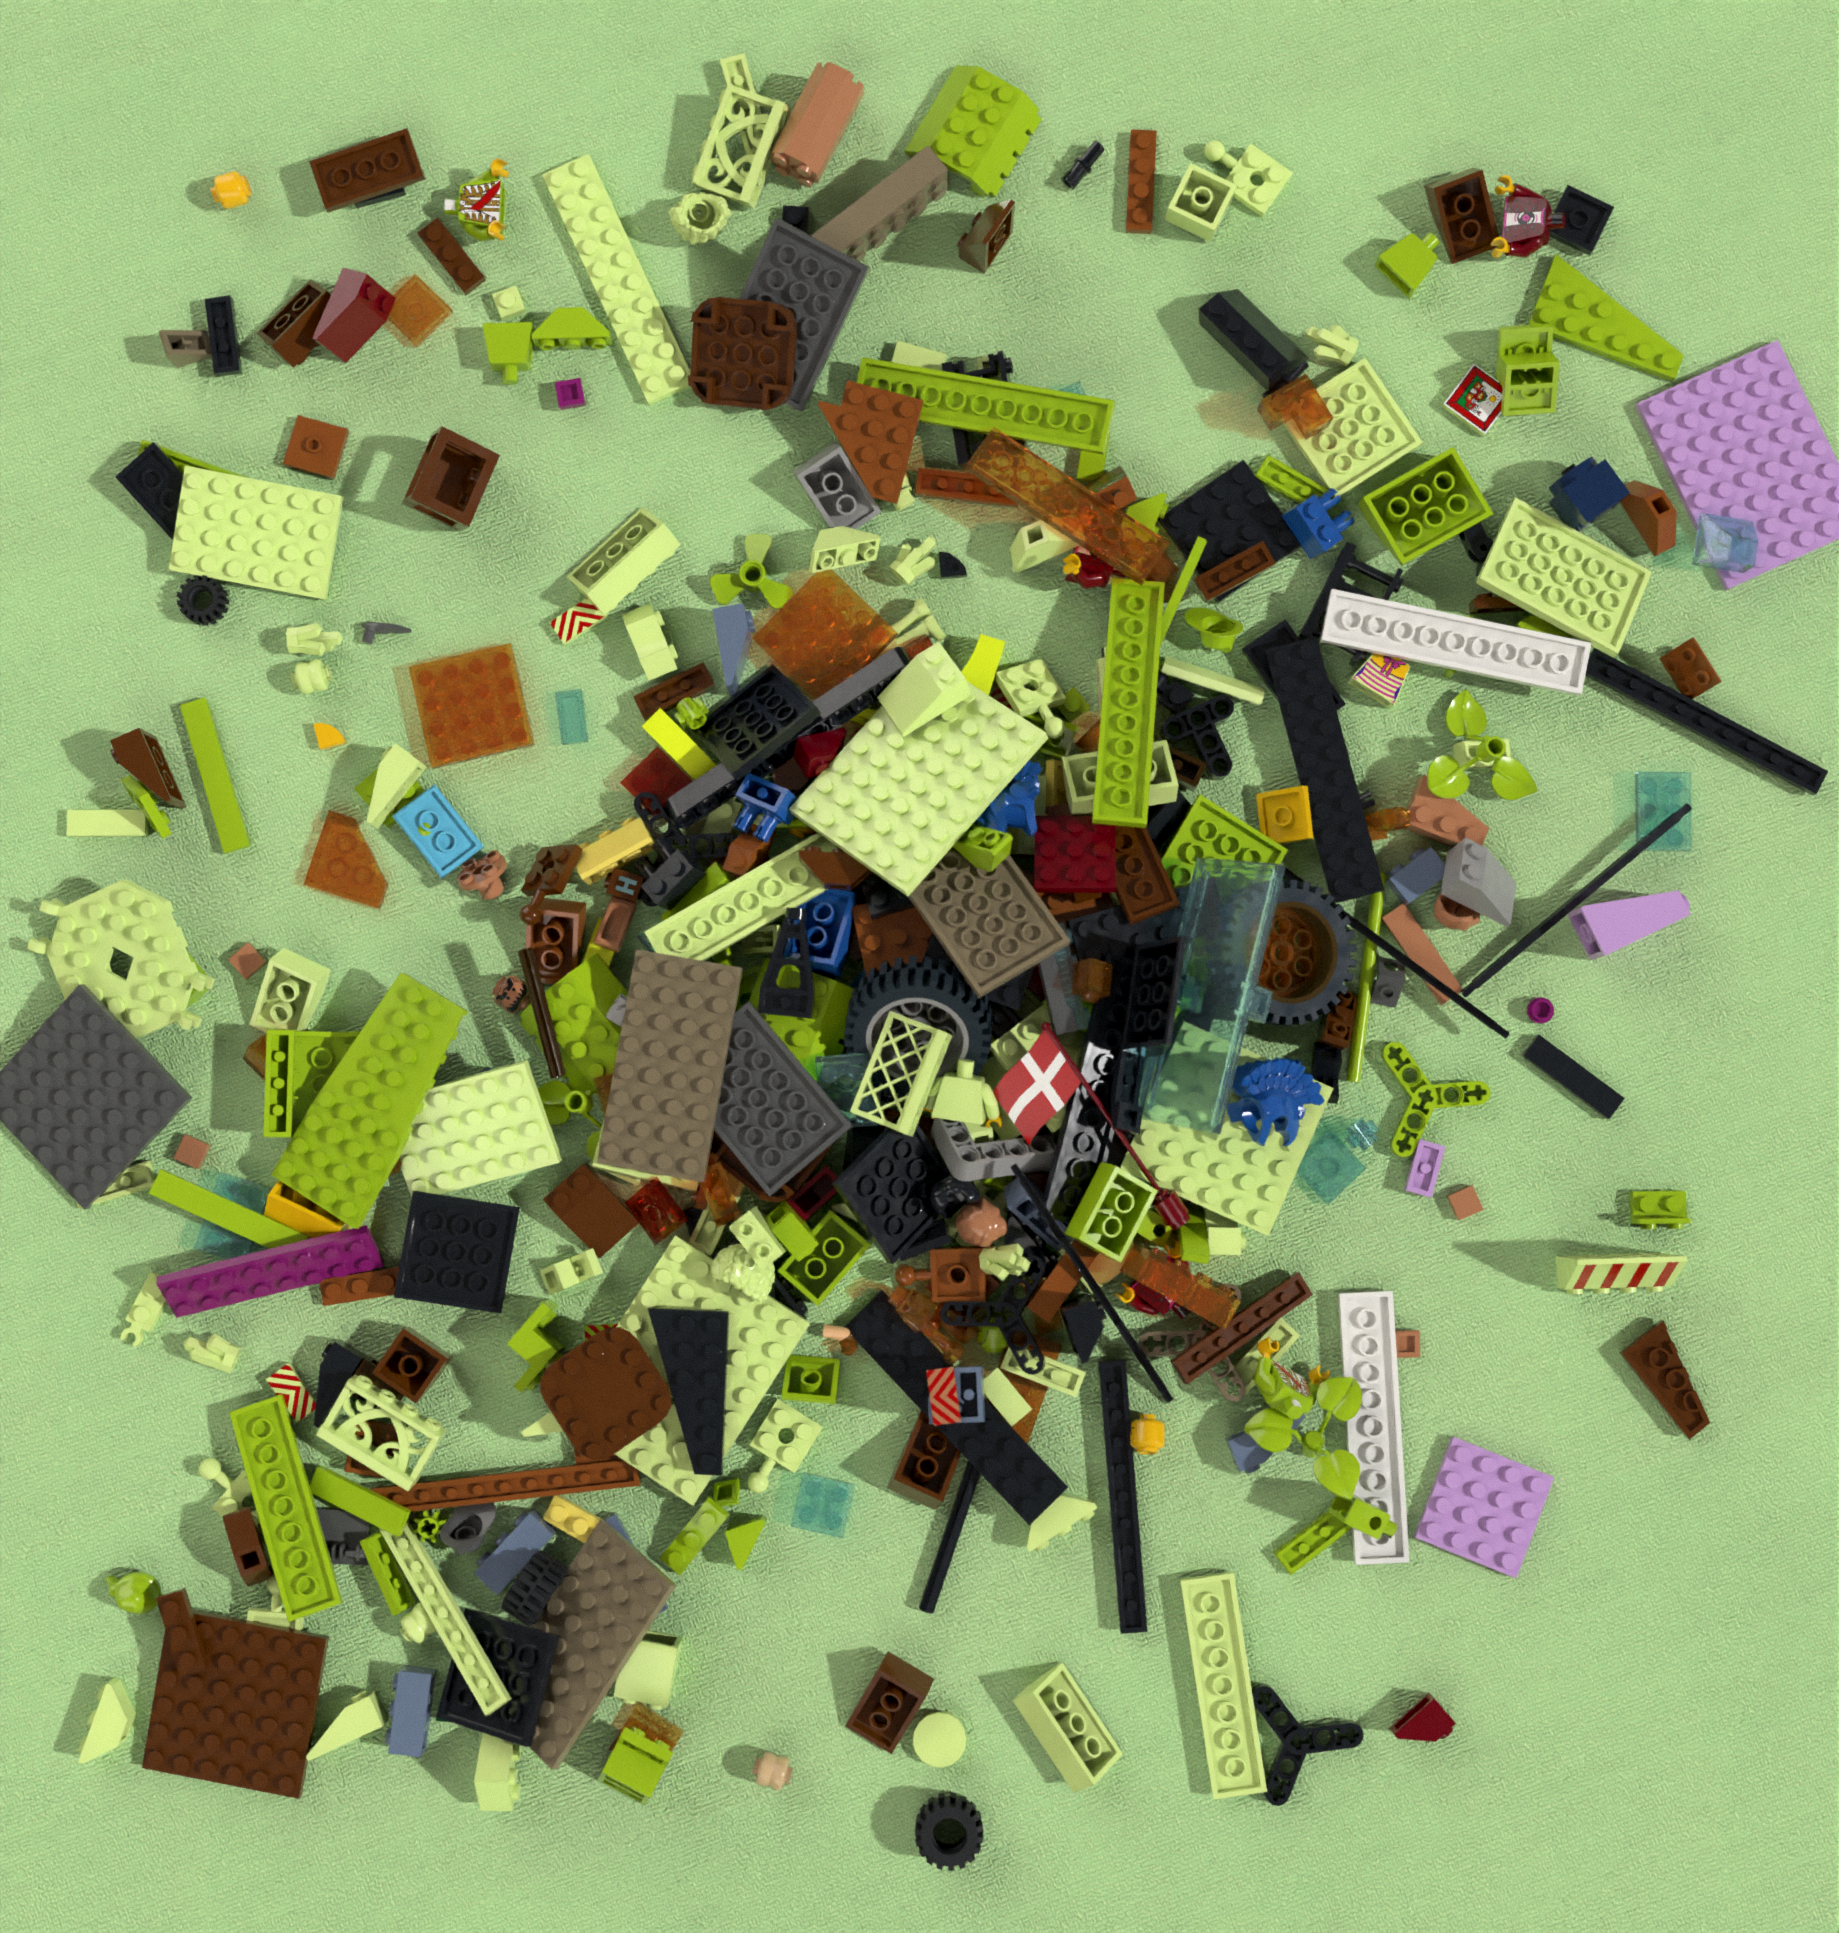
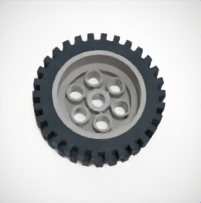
M917 955L909 956V963H904L902 957L895 958L893 967L886 961L881 964L880 972L874 967L869 971L868 979L865 976L861 978L859 987L855 986L852 998L849 1000L844 1043L845 1047H847L848 1058H853L852 1066L854 1069L858 1070L861 1068L860 1076L862 1078L865 1075L889 1011L952 1035L935 1080L938 1077H944L947 1071L957 1072L958 1059L973 1060V1074L976 1076L980 1074L982 1064L985 1065L988 1060V1053H990L991 1006L988 1004L986 994L978 999L963 975L960 976V971L955 964L951 969H947V961L940 959L938 965L932 964V957L925 956L924 963L917 962ZM894 1018L890 1030L893 1037L896 1038L907 1033L904 1022ZM909 1024L911 1030L918 1028ZM925 1030L913 1034L919 1048L924 1046V1044H928L932 1035L931 1032ZM887 1036L885 1042L890 1040L889 1036ZM910 1036L896 1042L901 1056L915 1050ZM892 1044L882 1048L880 1055L884 1063L898 1058ZM926 1050L921 1051L922 1057ZM917 1054L903 1059L908 1073L918 1070L920 1060ZM877 1061L875 1067L880 1066L879 1061ZM900 1062L886 1067L891 1081L905 1075ZM882 1069L872 1074L871 1083L873 1087L877 1088L881 1084L887 1083ZM916 1075L911 1077L912 1082L914 1081ZM907 1079L893 1085L894 1089L898 1090V1098L906 1096V1093H909L911 1089ZM890 1087L885 1088L884 1093L891 1095Z

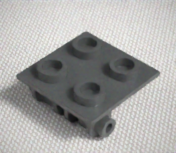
M316 1509L332 1564L368 1565V1560L360 1541L369 1537L370 1523L343 1509Z

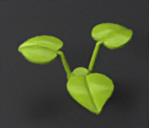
M1467 689L1459 693L1447 708L1445 714L1446 726L1450 733L1456 737L1465 735L1467 740L1482 743L1477 746V756L1459 767L1457 760L1451 756L1443 755L1434 759L1429 765L1427 773L1429 791L1443 799L1461 796L1470 784L1468 776L1463 771L1479 760L1485 763L1494 760L1492 771L1495 774L1491 777V786L1500 798L1511 801L1536 793L1538 791L1537 786L1526 768L1516 759L1502 756L1506 746L1500 737L1478 736L1487 726L1486 714Z
M613 1076L605 1081L609 1083L608 1085L595 1090H586L585 1093L572 1091L566 1083L558 1080L542 1085L538 1092L549 1123L552 1125L563 1124L570 1118V1113L574 1112L583 1115L601 1130L602 1124L589 1113L593 1108L591 1096L610 1090ZM600 1131L592 1133L587 1141V1153L592 1161Z
M1334 1377L1325 1380L1319 1386L1316 1393L1317 1403L1323 1410L1328 1412L1319 1430L1308 1431L1303 1437L1300 1436L1297 1430L1291 1429L1293 1419H1290L1275 1408L1262 1410L1247 1422L1244 1432L1261 1448L1269 1452L1278 1453L1287 1449L1292 1442V1435H1294L1297 1443L1301 1444V1451L1306 1457H1319L1313 1465L1314 1475L1318 1482L1331 1493L1345 1499H1352L1360 1477V1464L1357 1458L1346 1450L1339 1449L1332 1454L1328 1450H1322L1324 1445L1322 1434L1332 1414L1339 1421L1346 1422L1358 1413L1362 1401V1392L1356 1379L1353 1377Z

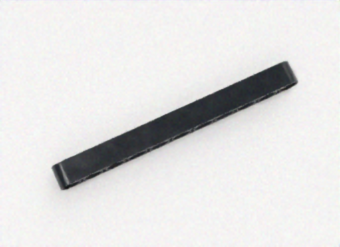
M895 647L814 700L812 703L819 709L821 714L810 725L805 726L795 734L790 741L775 750L769 758L764 759L754 767L750 773L760 778L765 777L793 758L797 738L835 730L879 701L877 697L912 660L903 647ZM720 763L670 796L665 802V808L677 828H687L735 797L746 776L737 781L726 767Z

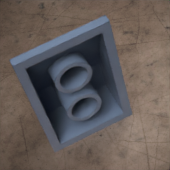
M744 603L712 609L725 683L730 696H734L737 693L752 643L751 632H756L751 610L746 611Z

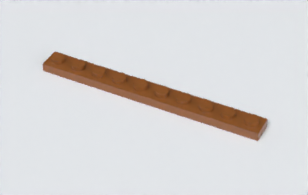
M624 1460L417 1482L409 1491L398 1485L373 1487L370 1490L410 1509L412 1512L640 1486L641 1480L638 1469Z

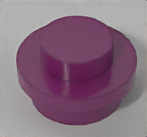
M1538 997L1529 1002L1527 1015L1534 1023L1543 1024L1553 1017L1554 1007L1548 999Z

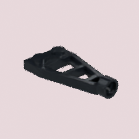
M786 907L785 919L760 986L758 1013L813 1018L815 986L806 929L807 909ZM791 919L800 920L798 924L791 923ZM789 938H796L800 942V958L797 960L785 959L783 957L785 942ZM794 965L798 968L801 980L799 988L784 989L778 987L776 981L783 966Z

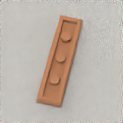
M1404 903L1381 918L1408 958L1457 994L1461 993L1462 987ZM1424 981L1439 1005H1443L1450 1000Z

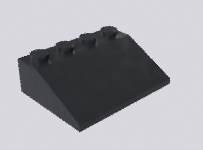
M1185 936L1136 945L1121 1046L1122 1051L1145 1057L1164 1055L1171 1046L1186 942Z

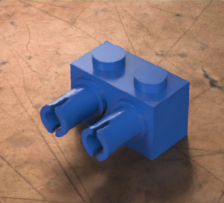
M1333 488L1328 489L1327 492L1318 498L1314 494L1282 515L1309 559L1322 554L1341 541L1343 537L1340 533L1355 522L1354 517L1344 521V519L1351 515L1347 510L1342 511L1341 514L1332 520L1326 511L1341 500L1340 495L1330 499V497L1337 493Z
M749 773L735 794L743 802L744 808L733 824V827L748 834L757 815L764 814L753 836L768 843L778 823L790 825L794 815L791 814L789 808L798 798L788 789Z

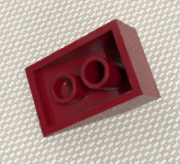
M342 268L312 339L339 360L347 363L387 321L396 298L367 273Z

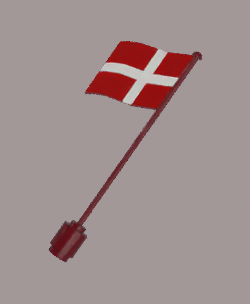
M1044 1022L1041 1025L1043 1032L1033 1046L1004 1074L993 1092L1028 1145H1030L1039 1129L1067 1103L1080 1083H1082L1152 1187L1158 1190L1152 1206L1165 1225L1175 1230L1186 1224L1190 1219L1187 1214L1189 1210L1174 1189L1168 1191L1167 1188L1160 1189L1121 1130L1113 1127L1112 1117L1049 1027L1051 1024Z

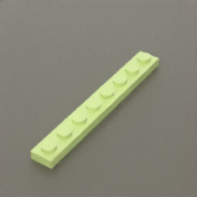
M407 1520L402 1535L398 1537L379 1528L485 1716L492 1714L511 1700V1697L416 1533H413L414 1529L411 1523Z

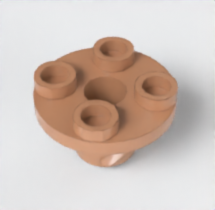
M498 850L490 851L484 857L477 860L474 858L468 859L461 865L463 870L457 877V883L465 891L478 889L482 899H494L504 891L505 886L499 876L505 871L507 862Z

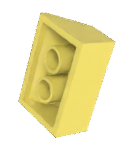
M631 817L621 823L622 827L614 832L612 829L605 831L598 836V841L591 845L589 842H586L579 846L583 851L577 861L576 868L584 882L590 886L607 877V874L612 873L614 868L621 869L638 860L641 856L654 851L652 845L655 840L641 817L638 819Z

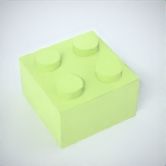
M1190 163L1168 206L1165 221L1211 242L1234 197L1237 185Z

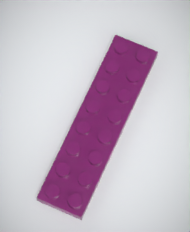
M364 1225L360 1226L359 1229L352 1228L157 1276L156 1285L174 1315L178 1318L317 1284L327 1278L345 1277L384 1267V1258L368 1226Z

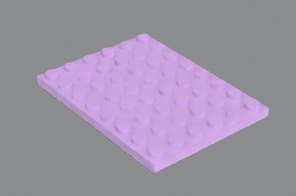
M1778 340L1635 405L1725 591L1839 540V462Z

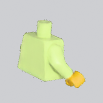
M958 1059L957 1072L947 1071L944 1077H938L934 1081L921 1114L923 1115L924 1111H929L932 1114L931 1119L941 1118L983 1125L986 1120L987 1128H990V1124L993 1121L997 1122L999 1128H1001L1003 1114L999 1111L998 1102L990 1085L985 1083L984 1077L973 1075L974 1061L970 1059Z

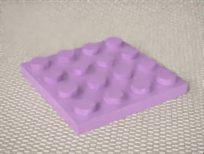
M1451 1436L1414 1537L1517 1578L1554 1477Z

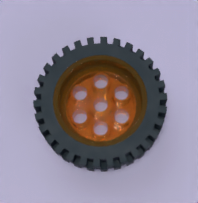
M1297 880L1258 883L1250 888H1244L1239 891L1241 895H1234L1228 900L1232 905H1224L1219 912L1224 917L1215 918L1212 924L1219 927L1218 931H1210L1208 939L1215 940V946H1207V954H1214L1215 958L1214 961H1207L1208 969L1217 970V974L1211 976L1212 982L1222 983L1217 992L1220 996H1229L1225 1003L1229 1007H1238L1235 1012L1240 1016H1248V1020L1266 1025L1306 1024V1021L1319 1019L1318 1015L1329 1013L1331 1010L1328 1006H1337L1341 1001L1336 995H1345L1349 988L1343 985V982L1352 981L1354 974L1347 972L1348 967H1356L1357 962L1356 959H1350V952H1357V945H1349L1348 940L1355 937L1354 930L1345 929V926L1351 923L1348 916L1339 917L1338 914L1344 909L1340 904L1330 905L1335 898L1330 894L1321 895L1323 892L1322 888L1318 886L1310 887L1311 883L1297 882ZM1276 921H1278L1280 926L1278 933L1274 928ZM1255 934L1259 938V943L1257 946L1254 944L1253 941ZM1297 934L1301 939L1299 946L1296 943ZM1276 948H1278L1280 951V956L1278 959L1275 957ZM1255 961H1257L1259 964V970L1257 973L1254 970ZM1297 961H1299L1301 964V969L1299 972L1296 969ZM1277 974L1280 976V984L1278 986L1275 982Z

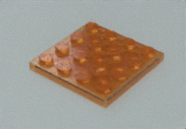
M831 569L816 572L752 639L816 700L873 662L899 634Z
M511 643L409 667L432 769L535 745Z

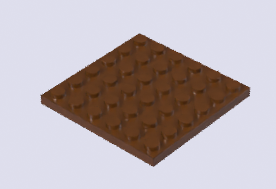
M192 1610L209 1666L206 1669L180 1676L165 1629L142 1768L299 1799L303 1794L308 1764L306 1756L310 1752L329 1636Z

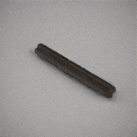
M533 948L522 949L518 951V956L549 1074L553 1079L563 1077L566 1072Z

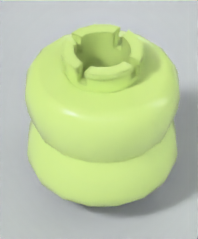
M319 659L308 663H297L295 665V673H291L292 683L295 684L294 688H299L302 694L327 690L329 681H332L331 670H328L330 667L328 665L324 666L323 662Z
M421 1602L417 1603L410 1612L404 1614L400 1619L402 1625L400 1632L409 1642L414 1640L416 1643H423L430 1634L437 1631Z

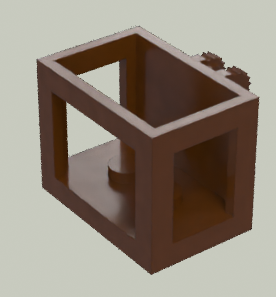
M441 426L432 433L402 504L457 531L464 530L471 524L500 455Z

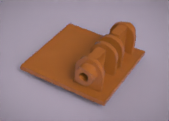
M1694 637L1659 658L1681 694L1691 699L1722 682Z

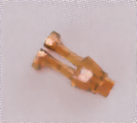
M901 1284L896 1286L887 1299L889 1303L896 1307L894 1311L900 1315L914 1333L920 1330L940 1347L943 1352L944 1361L950 1366L962 1355L965 1349L962 1345L967 1344L978 1331V1326H951L945 1324L941 1319V1310L937 1308V1302H932V1298L916 1292L912 1288L907 1290ZM932 1320L938 1325H940L947 1332H949L958 1342L952 1341L949 1338H947L945 1335L939 1332L929 1321Z

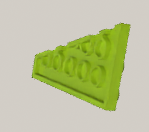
M1554 255L1528 325L1551 323L1554 326L1553 337L1673 382L1684 354L1560 256Z

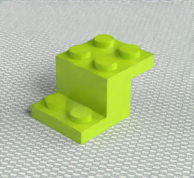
M1551 323L1499 327L1496 379L1503 387L1501 414L1503 416L1555 413L1559 361L1552 353L1554 326Z
M551 1299L542 1302L507 1343L531 1365L514 1384V1387L521 1393L528 1389L530 1391L534 1388L536 1389L540 1385L544 1371L553 1362L564 1356L561 1352L565 1346L544 1329L557 1316L554 1311L558 1308V1305Z
M633 1726L630 1729L625 1727L598 1781L646 1806L674 1752L670 1751V1746L661 1740L655 1739L653 1742L645 1738L646 1734L642 1730Z

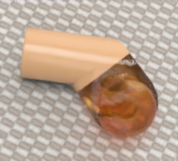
M824 1325V1338L837 1339L842 1348L841 1352L846 1356H851L855 1353L858 1344L848 1328Z

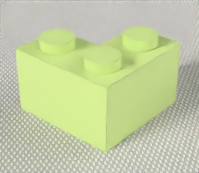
M1203 1207L1210 1255H1241V1249H1245L1246 1236L1245 1233L1241 1232L1238 1223Z
M482 1733L474 1779L480 1811H513L514 1801L519 1800L520 1783H517L515 1761H520L521 1745Z

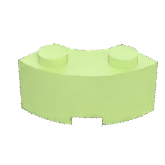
M651 603L622 614L625 626L648 681L678 669L674 659L679 657L673 643L668 645L661 629V626L665 625L659 610L654 612Z

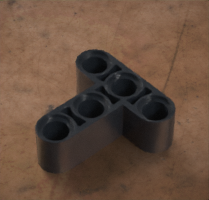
M1225 695L1214 697L1169 717L1164 722L1160 731L1161 738L1167 740L1168 744H1176L1190 738L1200 760L1207 763L1205 767L1207 775L1216 781L1226 778L1232 769L1231 758L1216 728L1217 725L1227 721L1233 713L1234 703L1232 699ZM1219 703L1225 705L1227 714L1219 715L1215 711L1214 706ZM1199 714L1202 716L1204 723L1199 726L1194 725L1191 722V715ZM1176 725L1180 730V734L1178 736H1171L1167 732V726ZM1206 737L1212 739L1215 744L1214 748H1204L1201 742L1202 739ZM1213 762H1222L1226 768L1225 772H1215L1212 766Z

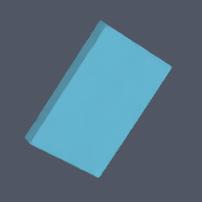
M435 784L392 816L441 879L484 848ZM422 823H428L431 829L426 828ZM420 825L424 830L431 833L427 836H422L418 832V826Z

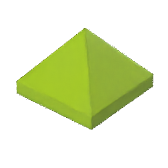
M739 1478L714 1483L713 1501L721 1507L739 1504Z

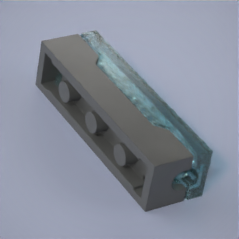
M1064 922L1059 923L1060 927L1063 929L1065 934L1070 939V944H1072L1073 941L1070 928H1065ZM1068 945L1037 964L1055 1036L1087 1029V1023L1091 1019L1087 1006L1083 1007L1081 999L1082 996H1085L1083 983L1081 980L1077 981L1075 970H1079L1077 957L1075 954L1071 955Z

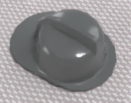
M494 1503L459 1506L441 1528L440 1538L442 1542L451 1547L457 1556L476 1551L484 1542L485 1533L496 1518Z

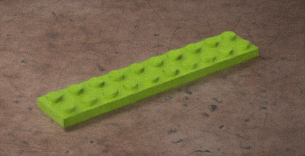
M864 357L861 360L856 382L924 400L919 418L920 423L1102 455L1105 453L1116 404L1115 400Z
M1112 578L1092 823L1138 828H1146L1165 582Z

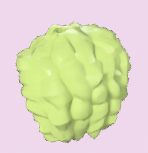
M701 192L699 194H685L676 206L670 208L669 215L675 232L681 234L683 240H689L694 245L697 243L704 244L708 240H715L717 234H720L723 226L727 224L726 218L731 217L732 211L728 208L725 198Z
M742 1244L730 1245L728 1248L720 1250L712 1261V1282L717 1283L719 1280L731 1283L736 1289H741L744 1294L751 1296L757 1303L761 1304L763 1300H766L775 1280L773 1262L765 1269H761Z

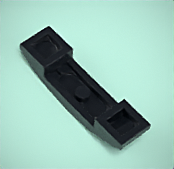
M1121 1042L1112 1081V1122L1115 1129L1138 1135L1140 1134L1143 1108L1138 1106L1145 1056L1122 1051Z

